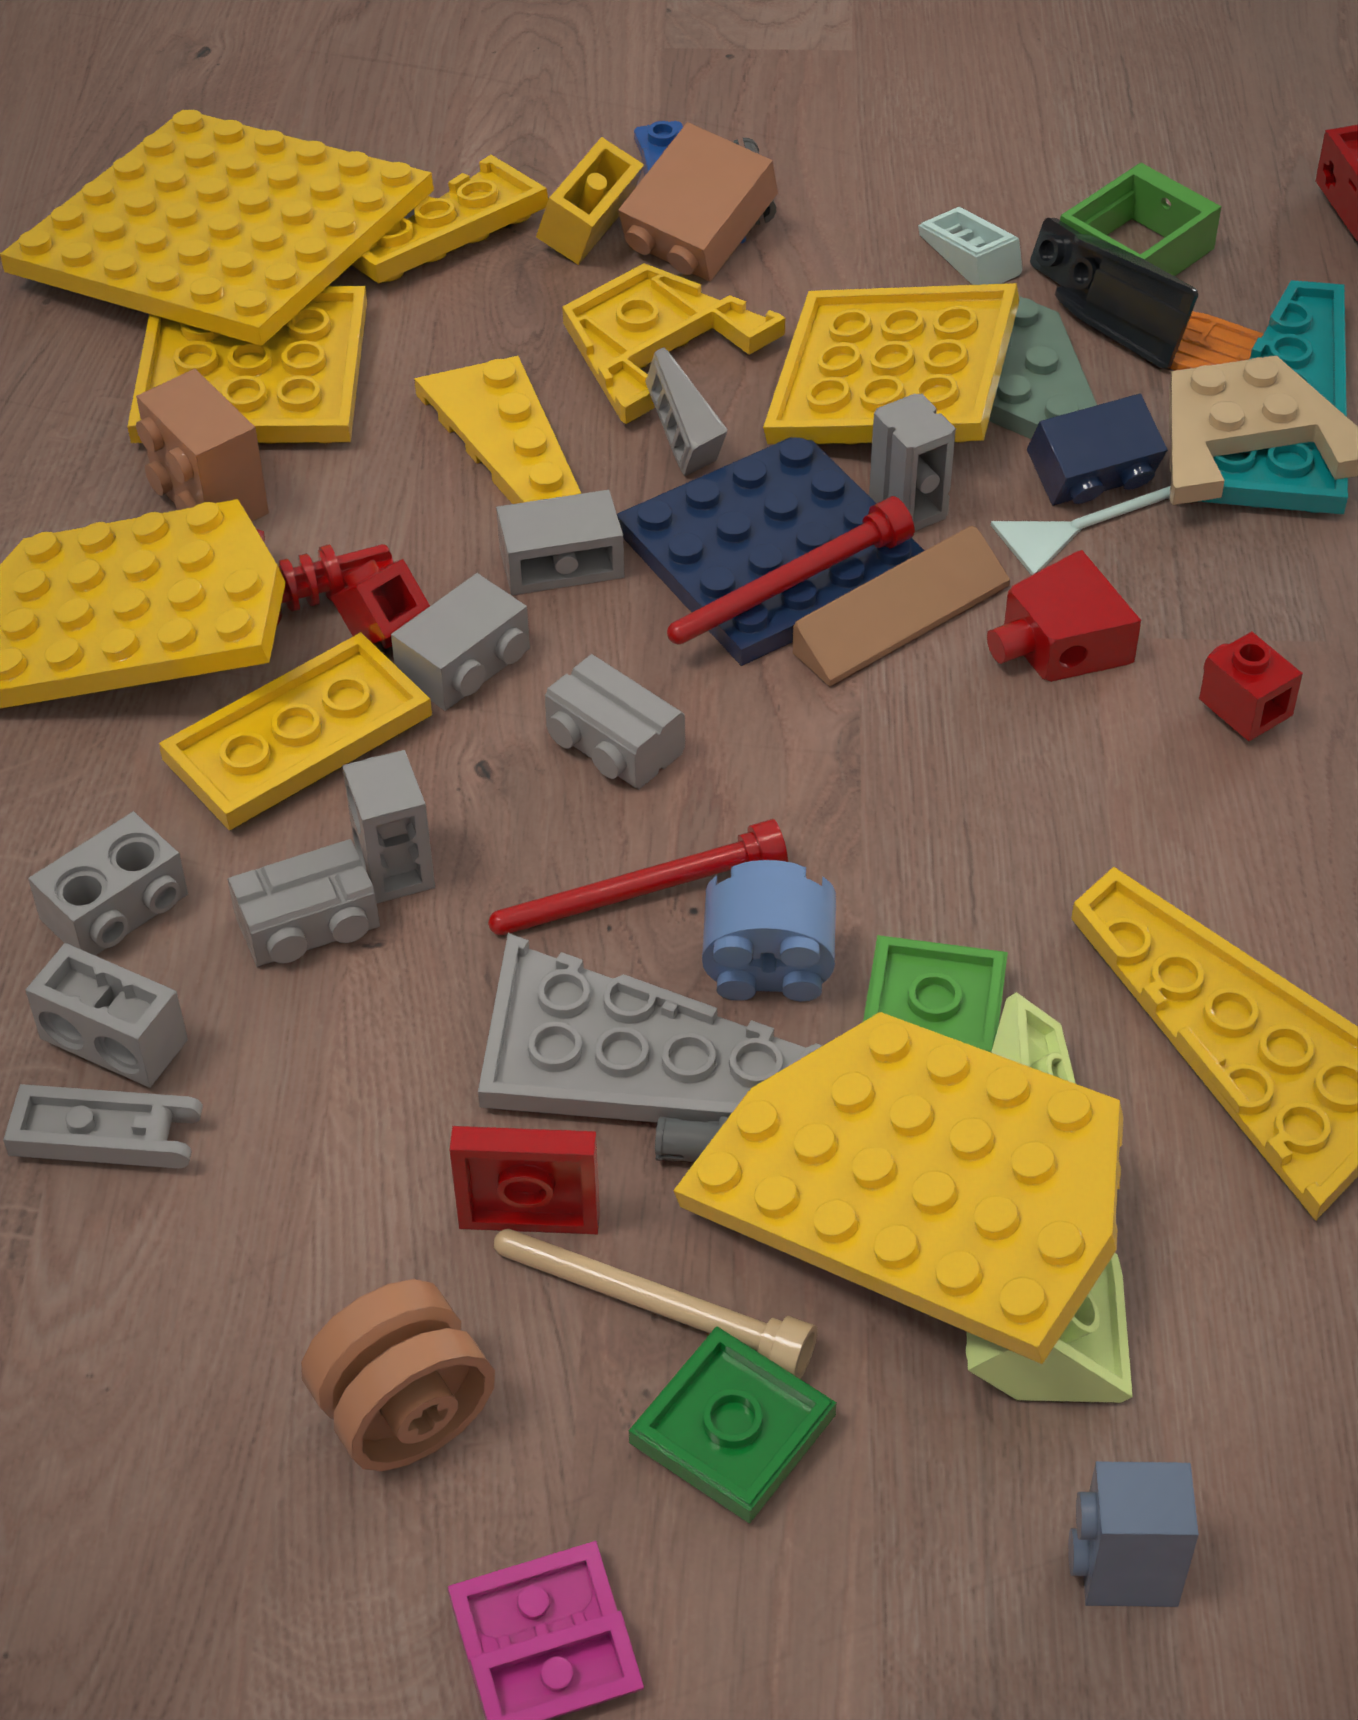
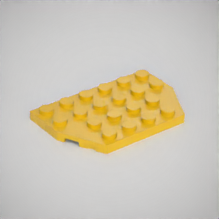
M235 499L219 503L205 502L192 508L164 513L150 512L137 518L110 523L96 522L82 528L55 533L41 532L32 537L23 538L0 564V709L269 663L285 580L240 501Z
M879 1012L750 1088L673 1191L679 1206L683 1209L1043 1364L1117 1250L1116 1205L1117 1189H1120L1121 1166L1119 1162V1149L1122 1146L1123 1113L1120 1100Z

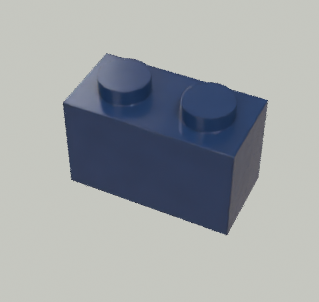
M1141 393L1041 420L1027 447V452L1052 506L1072 500L1075 504H1083L1097 498L1104 491L1121 486L1126 490L1141 487L1154 478L1157 468L1168 451Z

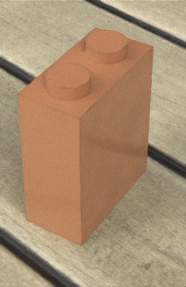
M687 122L619 208L618 212L626 242L640 254H652L669 262L672 267L682 274H694L711 282L778 194L773 160Z

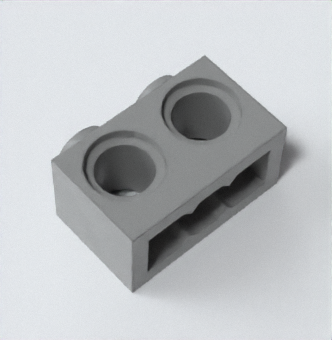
M405 750L342 765L353 842L361 859L362 866L365 867L373 884L376 902L380 903L435 888L426 804Z
M134 811L28 878L39 919L61 941L93 955H97L106 948L115 946L127 934L154 916L168 911L177 901L188 895L179 852Z
M67 943L63 944L25 989L40 1039L149 1088L188 1040L177 991Z

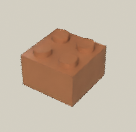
M196 369L136 396L141 418L136 423V429L143 445L147 449L149 464L145 465V473L150 485L158 495L166 494L175 504L177 510L192 508L205 502L219 503L238 499L251 522L269 514L255 426Z

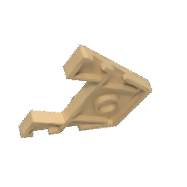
M1277 355L1172 371L1169 385V435H1171L1169 458L1171 472L1170 501L1172 505L1221 498L1225 480L1213 457L1314 442L1335 480L1358 476V426Z

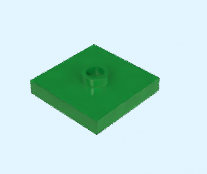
M716 1326L628 1430L629 1444L750 1524L836 1416L837 1402Z

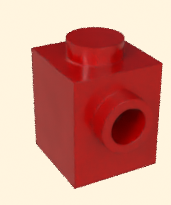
M404 559L378 568L374 560L359 566L343 576L348 586L330 597L352 636L361 632L372 643L380 641L384 649L392 646L391 634L430 607Z
M1251 631L1230 644L1224 643L1219 645L1207 656L1203 666L1204 675L1199 700L1248 742L1293 716L1303 673L1254 632Z

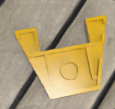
M645 263L562 306L564 326L618 417L625 424L655 408L645 382L648 374L641 370V368L646 367L652 362L655 351L664 347L670 352L677 347L687 344L691 339L710 329H715L750 355L785 335L786 318L781 314L769 310L766 313V317L746 310V301L731 295L721 300L701 293V284Z

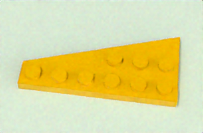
M1112 867L1074 902L1071 919L1316 1221L1358 1177V1026L1128 875Z

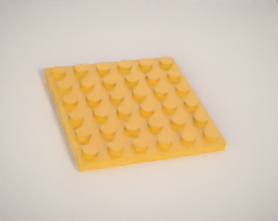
M182 110L177 112L172 119L153 134L145 137L139 145L125 156L117 159L101 175L85 184L78 193L61 206L55 208L50 215L31 230L23 233L17 241L0 253V258L5 273L262 346L434 191L432 172L410 167L403 162H389L369 157L359 151L349 152L325 146L320 141H306L286 136L276 130L266 131L242 125L237 120H223L203 115L197 110Z

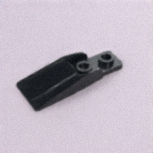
M1045 218L1033 249L1030 263L1034 268L1061 285L1055 291L1057 299L1077 318L1158 367H1171L1197 301L1198 290L1141 257L1091 235L1081 234L1057 218Z

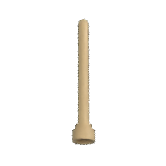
M504 1229L495 1236L494 1248L499 1255L707 1333H711L718 1326L799 1379L803 1376L812 1357L817 1339L816 1325L791 1316L785 1317L783 1321L771 1318L768 1323L511 1229Z

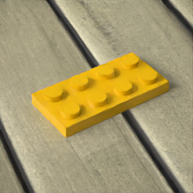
M360 632L161 741L159 747L162 760L230 831L341 768L342 765L348 764L432 716L431 700Z

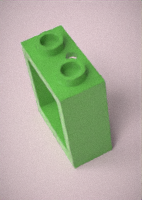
M1140 162L1060 216V221L1081 234H1088L1113 244L1176 276L1215 248L1222 206ZM1166 198L1170 201L1171 206L1167 203ZM1130 219H1133L1165 238L1142 254H1139L1107 235Z

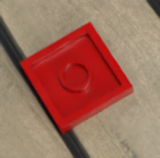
M452 1126L449 1151L459 1229L494 1231L511 1229L519 1232L598 1235L600 1199L596 1131Z

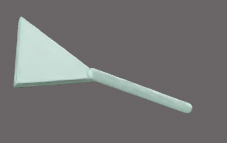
M1170 486L1074 519L1073 521H991V527L1026 570L1033 575L1041 571L1083 528L1170 498Z

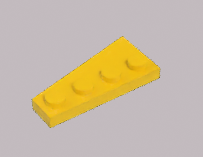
M519 356L494 359L482 364L414 378L416 396L424 405L431 404L438 412V421L449 433L454 431L464 441L468 455L476 464L482 462L492 473V482L512 504L581 494Z

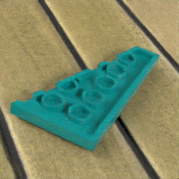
M1291 280L1271 314L1269 325L1262 338L1258 337L1255 342L1250 359L1277 355L1347 417L1345 284ZM1314 442L1298 443L1213 457L1225 480L1222 497L1198 501L1243 505L1255 508L1265 507L1344 515L1348 500V478L1334 479Z

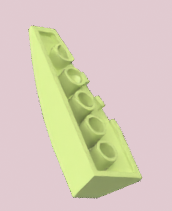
M1017 992L1006 998L991 1053L1075 1083L1062 1025ZM1114 1253L1043 1364L967 1332L966 1357L968 1360V1371L1016 1400L1121 1403L1132 1398L1124 1285L1118 1254Z

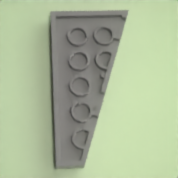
M508 933L478 1088L479 1107L658 1122L659 1116L689 1121L719 1122L721 1116L729 1117L750 1088L810 1054L822 1045L815 1043L807 1048L774 1037V1028L753 1020L750 1021L748 1026L735 1023L717 1016V1008L624 974L616 978L607 977L585 969L582 959L560 952L559 956L554 958L529 949V940Z

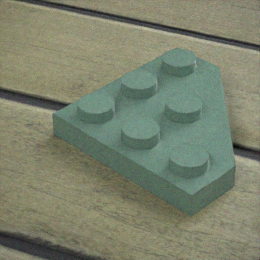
M1019 296L1020 301L989 421L1031 439L1039 421L1096 406L1097 403L1059 313L1037 304L1033 300Z

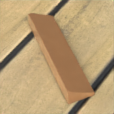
M969 526L796 621L793 626V654L830 687L1010 585V579L981 532L975 526Z

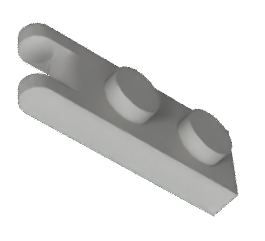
M20 1084L3 1141L8 1156L185 1168L189 1164L192 1150L185 1143L167 1141L171 1123L198 1122L201 1117L203 1104L198 1099L189 1096Z

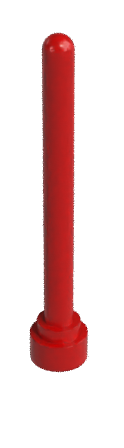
M891 496L871 506L868 515L863 518L862 525L674 621L667 629L668 639L677 645L684 644L872 545L877 548L883 546L893 548L914 536L915 527L908 508L895 496Z
M766 820L749 825L747 833L738 835V842L497 910L490 915L488 925L494 934L506 935L730 871L731 867L744 862L758 860L788 862L785 841L776 820Z

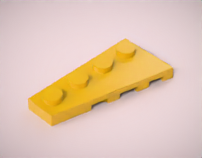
M490 154L479 162L480 172L471 178L470 175L464 173L448 182L449 192L440 198L427 196L414 208V215L408 219L403 218L357 259L352 266L378 284L394 281L412 268L426 262L438 261L444 258L448 252L467 243L482 241L489 236V233L509 224L528 220L531 214L546 208L548 202L547 188Z

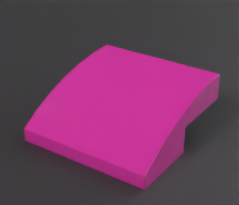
M596 1541L448 1586L447 1592L485 1720H550L644 1689L621 1610L617 1611Z

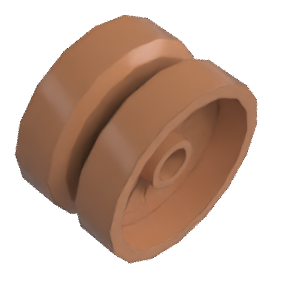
M416 1279L390 1283L357 1298L334 1315L312 1339L301 1361L302 1381L319 1408L329 1418L334 1419V1431L351 1458L362 1469L387 1471L407 1466L436 1452L466 1429L483 1410L494 1390V1368L472 1337L466 1331H461V1320L434 1283Z

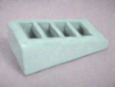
M961 207L954 208L918 225L919 235L973 285L1002 284L1022 273L1019 238Z

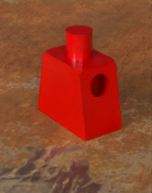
M1080 550L1011 587L1007 594L1004 625L988 631L987 644L996 662L1002 664L1024 656L1042 679L1052 682L1134 663L1142 620L1085 552Z

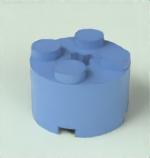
M777 860L744 862L731 867V878L718 884L716 875L709 881L705 896L702 964L706 973L717 982V993L723 998L738 1001L752 998L756 991L782 992L785 997L802 1002L819 997L822 993V984L831 976L835 965L836 891L833 885L822 876L821 886L806 878V867Z

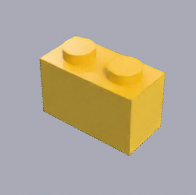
M601 137L549 197L536 238L579 265L619 217L618 210L636 188L644 164Z

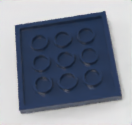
M790 437L619 512L617 517L623 533V539L692 613L862 525L864 516L869 513V508L877 503L814 441ZM913 538L893 548L886 546L877 548L872 545L709 630V632L739 665L743 666L792 643L793 626L802 617L925 550Z

